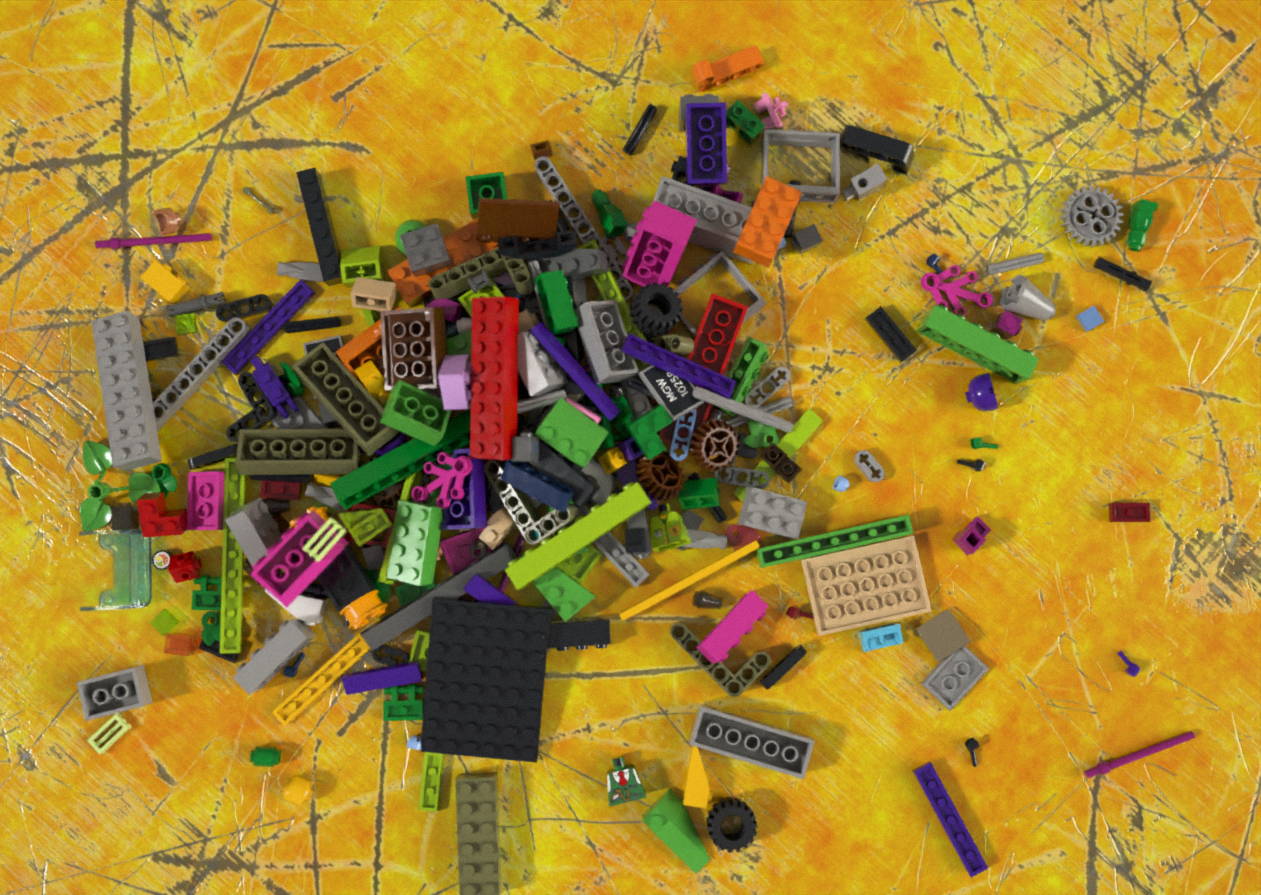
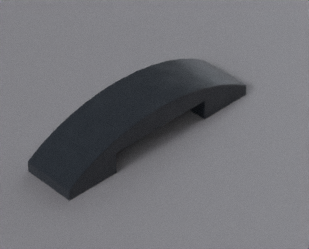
M576 231L556 232L557 238L524 242H518L517 236L498 238L499 254L517 259H543L561 255L577 247Z

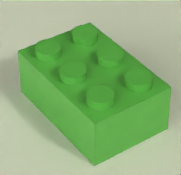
M399 380L390 391L380 423L435 446L444 437L452 410H444L441 398Z

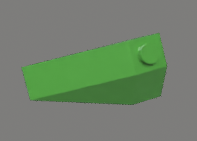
M669 788L642 815V821L683 862L697 873L710 858L685 805Z

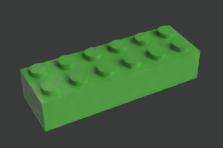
M934 305L925 312L916 330L917 333L1015 384L1030 378L1039 358L1034 356L1033 352L1018 348L1017 344L1012 341L1002 340L997 333L983 330L981 325L966 321L964 316L949 312V309L943 305Z

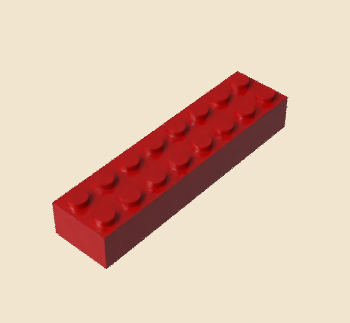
M711 294L694 339V349L687 359L723 375L748 306ZM704 401L702 405L695 408L696 419L692 433H697L696 427H702V422H706L712 407L711 403ZM688 412L685 414L684 421L680 420L679 424L691 426V422L687 421L690 416H693V413ZM677 419L662 428L659 434L661 441L672 444ZM681 427L678 429L677 434L680 438H686L689 435V431L686 427ZM675 439V443H679V448H682V444L687 445V441L682 442Z
M472 298L470 458L513 459V437H517L518 298Z

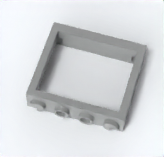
M764 129L762 137L761 187L766 176H768V145L831 148V187L786 185L802 192L799 201L837 203L840 195V133Z
M723 250L719 254L717 252L712 254L708 258L709 262L704 266L700 264L694 269V274L690 278L688 276L684 277L679 282L680 286L675 290L672 289L673 292L679 294L677 296L679 297L721 263L754 302L747 309L743 323L766 305L765 300ZM682 314L679 321L695 339L697 331Z

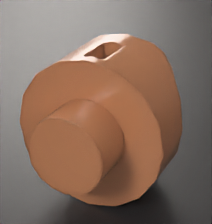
M170 207L152 211V215L159 225L158 235L176 233L178 226L182 224L180 214L174 213Z

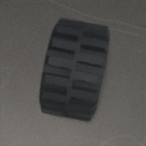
M654 282L652 285L649 283L642 287L630 305V317H633V324H637L636 328L644 330L643 333L646 335L648 333L651 336L667 334L682 315L683 306L680 305L682 300L677 297L679 294L673 292L672 287H665L666 284L664 283L658 285V282ZM649 304L657 305L664 315L654 313L650 309Z
M727 797V800L724 801L720 799V803H714L712 805L713 809H710L708 812L709 816L706 822L709 836L716 846L718 845L721 850L727 849L731 853L732 850L740 852V848L744 847L746 849L748 848V843H753V836L757 834L755 815L747 803L741 802L738 798L733 800L731 797ZM728 815H738L743 820L742 828L735 834H726L721 831L720 824Z

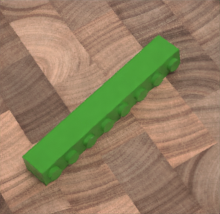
M902 515L760 547L755 552L759 568H764L913 534L909 515Z

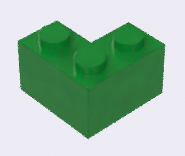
M658 404L625 426L646 459L650 460L666 450L656 432L673 421L663 405Z

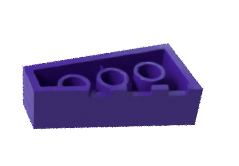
M470 449L454 450L453 458L457 459L461 456L470 458ZM470 458L472 470L464 478L462 485L464 496L462 499H453L450 495L456 481V477L453 478L448 496L450 505L444 509L445 519L444 523L441 524V530L487 528L484 459Z

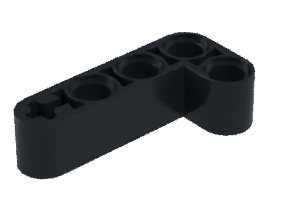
M846 125L840 136L841 148L891 163L892 169L899 174L906 175L915 157L914 147L911 144L855 126Z

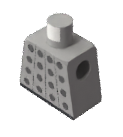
M879 163L850 180V186L842 190L847 201L855 196L858 200H861L885 188L887 178Z

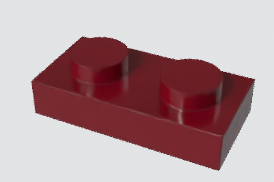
M262 481L260 498L301 501L302 483Z
M1109 503V522H1151L1150 503Z

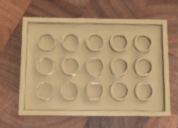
M914 535L801 560L818 636L932 611Z

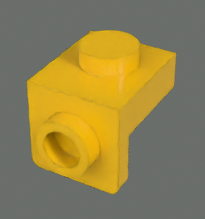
M618 447L598 458L607 475L627 464L624 455Z

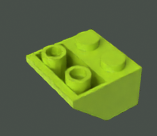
M381 246L342 250L340 262L342 283L347 288L354 286L357 277L385 281Z

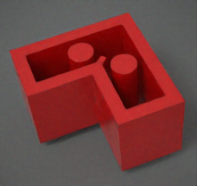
M164 492L144 493L136 500L143 538L182 535L187 530V509L167 510Z

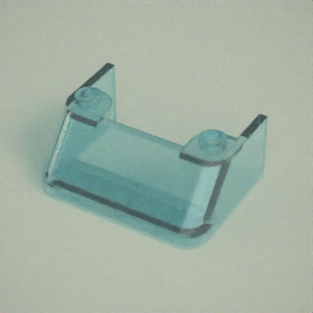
M94 530L79 532V536L98 535L100 547L104 550H113L114 589L104 590L100 594L99 606L80 607V611L130 609L148 606L152 600L151 537L143 538L142 530Z

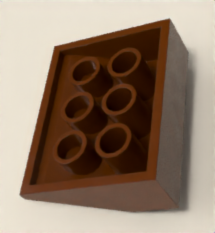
M479 198L476 216V240L482 243H491L492 241H498V238L513 236L518 237V242L555 239L560 202Z
M432 307L380 311L385 390H391L399 380L419 389L440 388L438 373L447 355L445 309Z

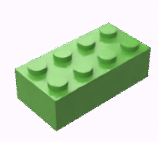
M413 499L398 500L387 578L418 586L433 584L444 509L439 508L435 504L416 502Z

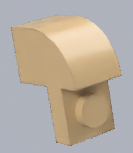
M506 507L498 510L486 522L488 524L487 528L484 529L479 538L492 550H495L507 534H513L518 526Z

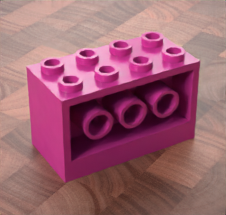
M654 200L651 207L647 206L642 217L645 219H640L636 227L639 233L635 232L631 243L634 245H630L626 254L629 258H626L622 265V268L625 269L622 277L643 287L649 283L652 285L654 282H658V285L664 283L666 284L665 287L668 288L697 219Z
M314 510L311 513L305 512L295 522L297 526L295 528L292 526L280 537L283 541L274 543L266 552L268 556L264 555L252 566L254 571L250 575L286 607L302 593L349 543L341 536L319 562L313 556H310L307 551H304L303 548L309 542V539L326 523ZM330 525L310 546L312 550L332 529ZM336 530L316 552L318 555L337 536L338 532ZM295 553H298L300 555V558H297L295 556Z

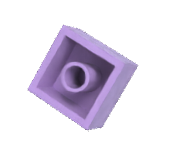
M469 354L446 355L438 373L444 410L468 409L471 401V362Z

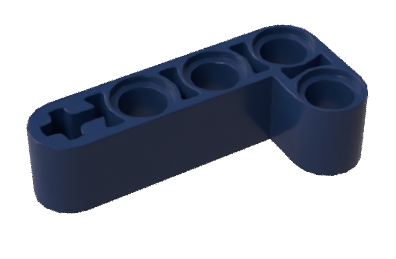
M507 459L501 476L504 482L558 511H567L573 495V490L570 487L536 470L529 461Z

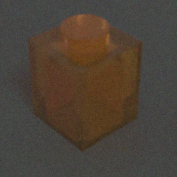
M176 632L168 633L166 635L164 653L181 656L194 655L198 647L197 635Z

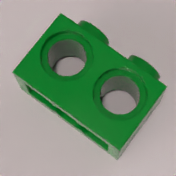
M739 100L726 111V124L747 144L751 145L763 133L765 124Z

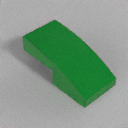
M623 396L611 399L621 410L614 417L616 419L614 426L623 438L632 436L625 426L636 419L631 407Z

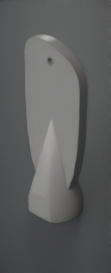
M278 262V276L287 275L300 280L324 282L319 264L305 262L287 264Z
M309 482L305 496L314 497L328 506L347 512V509L344 510L337 501L332 488L317 486Z
M687 529L692 543L683 545V547L703 549L718 547L726 549L727 535L718 536L706 531Z

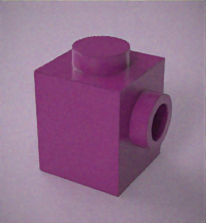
M1006 310L999 314L990 331L1008 340L1019 334L1022 329L1020 324L1023 320Z

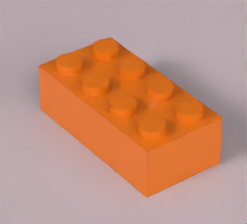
M766 176L733 252L769 268L802 192Z

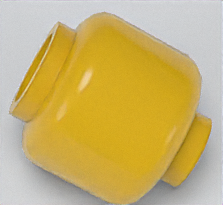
M292 776L285 781L281 793L284 800L301 805L304 800L308 801L313 790L310 789V781L298 776Z

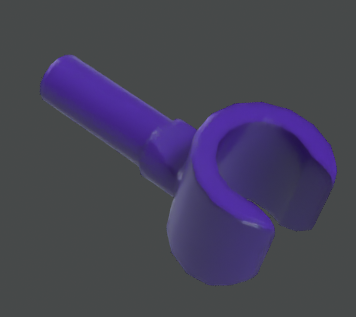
M1120 650L1117 654L1128 665L1125 672L1135 677L1140 671L1139 666L1128 660Z

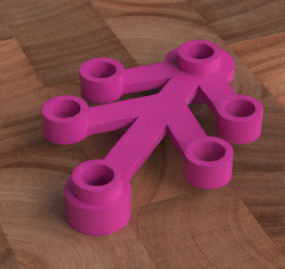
M957 265L950 266L948 270L938 275L926 273L921 278L922 288L925 291L931 292L937 306L942 303L948 308V303L943 300L939 290L946 292L954 308L953 314H957L959 309L962 311V316L966 315V310L961 306L957 296L976 302L977 306L983 309L991 306L993 303V297L988 292L978 295L959 288L967 283L972 284L977 281L978 275L974 271L968 272L964 277L950 284L941 282L948 277H956L960 273V268ZM951 268L956 270V274L951 273ZM969 274L974 276V280L969 279ZM927 280H931L933 285H928ZM981 298L986 300V304L981 303Z
M441 452L437 458L438 462L445 465L449 464L453 468L448 471L437 467V464L434 462H426L424 471L440 477L426 487H414L412 498L416 502H425L433 491L442 486L436 504L439 508L446 509L450 505L448 494L454 477H456V481L450 495L453 499L463 498L464 490L462 485L465 476L472 470V461L467 456L455 459L449 453Z

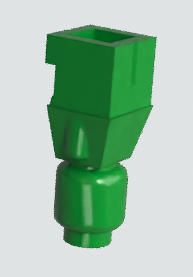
M601 189L595 190L592 193V202L596 210L599 211L600 223L606 230V237L622 236L629 225L622 211L611 203L606 192H603Z
M1140 199L1133 204L1129 218L1130 232L1127 239L1130 251L1138 252L1144 247L1147 238L1146 231H1148L1152 223L1153 212L1157 210L1158 203Z

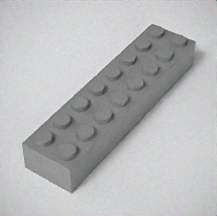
M123 311L93 320L91 323L112 465L114 468L129 471L161 462L139 317L129 311Z

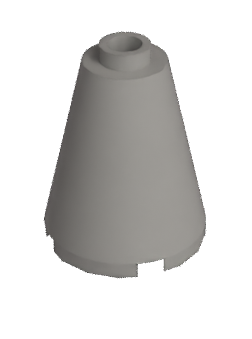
M1023 275L1014 277L1010 281L1013 284L1010 288L1006 287L1001 295L999 304L1004 310L1043 321L1051 319L1055 315V304Z

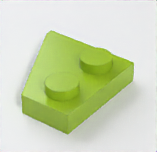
M383 508L340 513L338 515L358 546H362L393 525Z

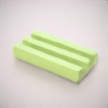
M330 517L304 546L303 550L307 551L310 556H313L319 562L347 530ZM330 524H333V528L312 550L310 546ZM336 529H339L340 532L318 555L316 552Z
M116 713L87 741L101 755L132 726L126 723L125 718H122L120 713ZM117 720L118 723L96 743L94 740ZM121 726L123 727V728H122L112 739H110L102 748L99 747V746H100L103 742H105L118 728H120Z

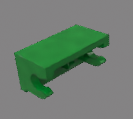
M717 478L685 481L682 486L683 489L678 493V500L682 510L720 506V488H717Z

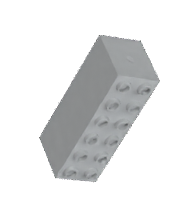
M662 176L654 200L697 219L688 240L689 243L717 253L723 250L728 257L751 265L754 263V261L733 252L752 207Z

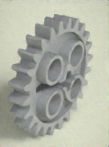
M1092 185L1087 189L1083 186L1080 191L1078 189L1075 190L1073 195L1070 194L1067 197L1068 200L1063 202L1065 207L1060 210V212L1065 214L1060 217L1061 220H1065L1061 227L1068 228L1064 233H1071L1070 240L1074 237L1077 238L1076 244L1083 241V247L1089 243L1091 247H1094L1096 243L1098 246H1101L1104 242L1111 241L1110 238L1116 236L1115 232L1121 230L1117 225L1123 223L1119 218L1124 214L1118 212L1122 206H1116L1119 199H1112L1114 193L1108 196V189L1101 192L1100 186L1096 187L1095 190ZM1085 200L1090 203V207L1085 205ZM1102 209L1106 211L1107 216L1102 214ZM1076 217L1081 218L1082 224L1077 222ZM1093 225L1098 228V232L1094 231Z

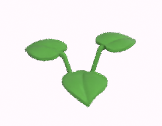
M84 442L83 462L85 468L93 475L101 474L94 481V484L88 488L90 498L85 499L81 504L82 531L96 530L110 522L113 510L110 505L104 504L103 498L108 497L111 492L129 490V498L135 504H137L136 500L144 493L160 492L161 488L157 480L146 473L131 475L128 479L129 486L110 488L107 483L100 482L106 474L105 469L112 466L110 448L102 443Z

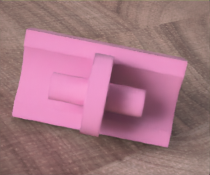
M764 93L761 95L762 99L754 104L759 114L768 110L770 116L762 119L765 129H772L774 127L780 129L783 127V124L777 112L780 113L781 117L785 116L786 112L784 109L788 106L787 101L781 102L779 97L774 99L776 104L774 105L770 96Z

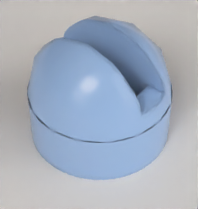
M839 475L834 482L833 489L845 492L850 485L849 481Z
M411 736L407 741L406 747L422 750L421 737Z

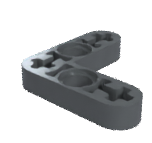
M736 458L731 459L733 464H731L730 468L727 466L726 473L729 475L725 476L724 479L718 475L719 472H723V468H721V471H715V478L723 484L755 487L758 489H766L770 485V477L766 472L734 467ZM741 472H745L748 475V479L744 483L737 480V476ZM751 473L754 474V478L758 479L763 475L767 482L760 486L758 481H753V485H751Z

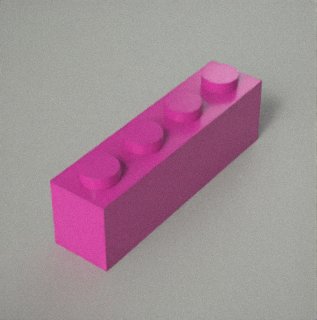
M750 590L696 648L712 664L718 661L722 663L729 655L727 653L731 647L733 649L737 647L741 642L739 638L743 634L747 635L754 628L752 624L756 620L760 621L766 615L765 610L768 608V605L753 590Z

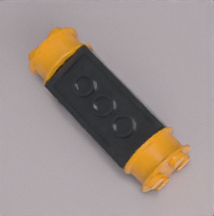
M314 506L306 511L311 513L314 510L326 522L330 518L326 513L328 511L327 507L317 509ZM297 517V518H295V519H293L292 521L289 522V524H290L289 529H290L292 526H293L294 528L297 526V525L295 524V522L297 521V519H298L299 517ZM348 543L317 576V579L336 610L347 618L350 623L349 629L354 628L356 630L367 626L370 623V619L378 618L387 612L385 608L388 605L381 602L377 595L379 591Z

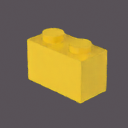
M155 260L140 278L170 303H178L190 290V287L185 284L187 280L180 274L174 275L171 272L173 268L167 263L163 262L161 264Z
M370 360L354 371L371 396L383 407L387 403L391 390H385L384 378Z

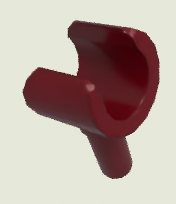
M792 606L786 612V615L794 620L797 615L814 619L813 614L800 611Z

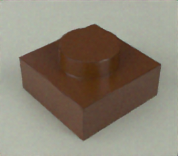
M549 140L530 145L534 160L542 156L548 158V156L553 155Z

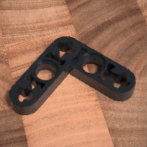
M243 372L238 378V383L253 410L229 426L226 431L227 438L236 443L239 440L240 429H261L277 415L276 407H273L252 376L253 373ZM248 377L251 378V379L249 380V382H250L251 385L246 384ZM257 391L261 392V399L259 401L254 400V394ZM264 407L270 409L268 410V415H264L266 413ZM250 418L255 419V425L252 428L248 426ZM235 430L239 431L237 433L238 437H234V435L236 434Z

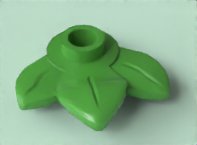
M748 419V428L751 434L747 435L743 441L747 446L757 449L762 446L768 448L772 442L775 445L778 444L779 437L776 433V428L753 419ZM769 435L773 438L772 442L770 443L766 441V438Z

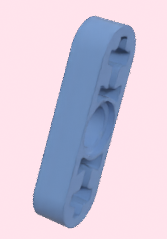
M695 409L690 411L693 413V416H690L687 421L691 422V426L679 424L680 420L684 421L685 415L677 419L670 448L671 457L677 461L685 459L688 454L696 419ZM686 427L689 435L686 438H680L677 434L679 428ZM675 439L682 442L687 441L686 446L682 444L681 449L684 451V455L681 454L680 457H676V453L673 452L679 445V443H675Z

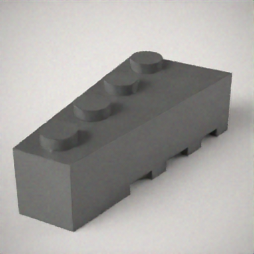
M572 249L554 257L526 259L529 273L528 263L537 260L541 273L562 270L564 276H572V281L609 272L607 253L599 249Z

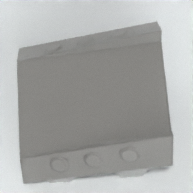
M592 457L582 471L586 475H592L600 486V489L591 501L595 504L604 505L611 493L617 474L613 472L607 475L600 462Z

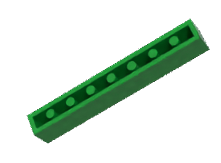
M467 410L450 419L444 437L435 446L417 438L409 440L398 448L331 482L330 485L337 501L346 510L424 468L426 462L435 463L438 461L439 453L451 454L454 450L461 449L470 444L471 411Z

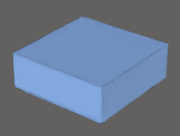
M1095 306L1076 316L1086 332L1104 322Z

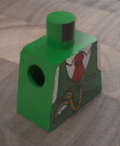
M623 756L612 758L614 769L607 771L609 806L646 798L644 787L634 764L626 766Z

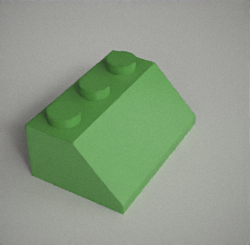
M560 397L535 432V435L584 469L609 431Z

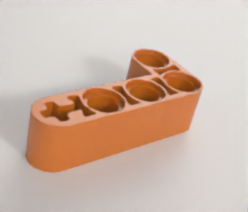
M752 46L710 64L706 59L701 60L692 66L691 76L698 92H704L758 70L765 65L758 46Z

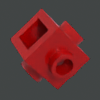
M193 551L170 556L168 571L175 583L199 578L202 563Z

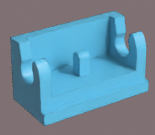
M891 623L858 631L863 652L903 643L899 623Z

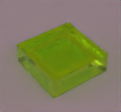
M194 313L174 316L176 335L197 333L196 316Z
M163 609L150 622L162 636H166L179 623L167 609Z

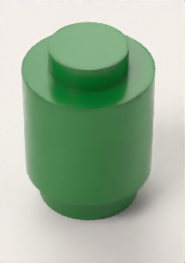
M256 746L255 750L251 751L250 762H253L254 766L260 767L279 765L281 749Z

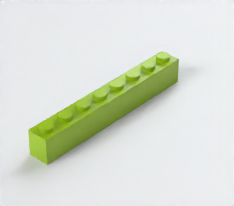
M633 482L623 487L624 491L619 495L617 493L612 494L606 499L608 502L604 505L597 504L590 509L591 513L587 516L581 515L574 520L575 524L569 528L566 525L557 531L558 535L554 538H551V536L540 542L542 545L537 549L532 547L524 553L525 557L522 559L516 558L509 562V567L505 569V572L516 589H523L652 504L640 484H634Z

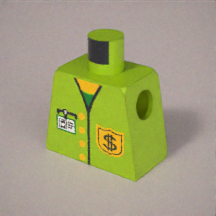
M669 504L659 505V516L650 519L652 549L658 553L692 543L681 515L677 511L671 512Z

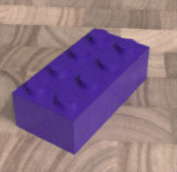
M687 103L685 106L687 185H725L727 183L726 103Z

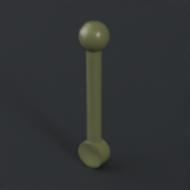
M249 187L243 189L245 195H250L265 207L269 214L275 212L274 207H269L254 195Z

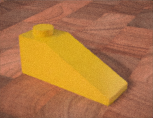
M691 746L682 802L683 805L707 809V803L711 804L712 791L709 788L698 747Z

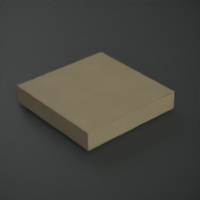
M949 609L915 629L937 663L971 642Z

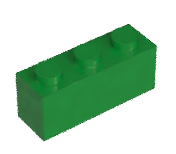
M562 270L541 273L534 281L548 329L553 335L572 332L578 326V316L574 312L573 299L568 292L567 278Z

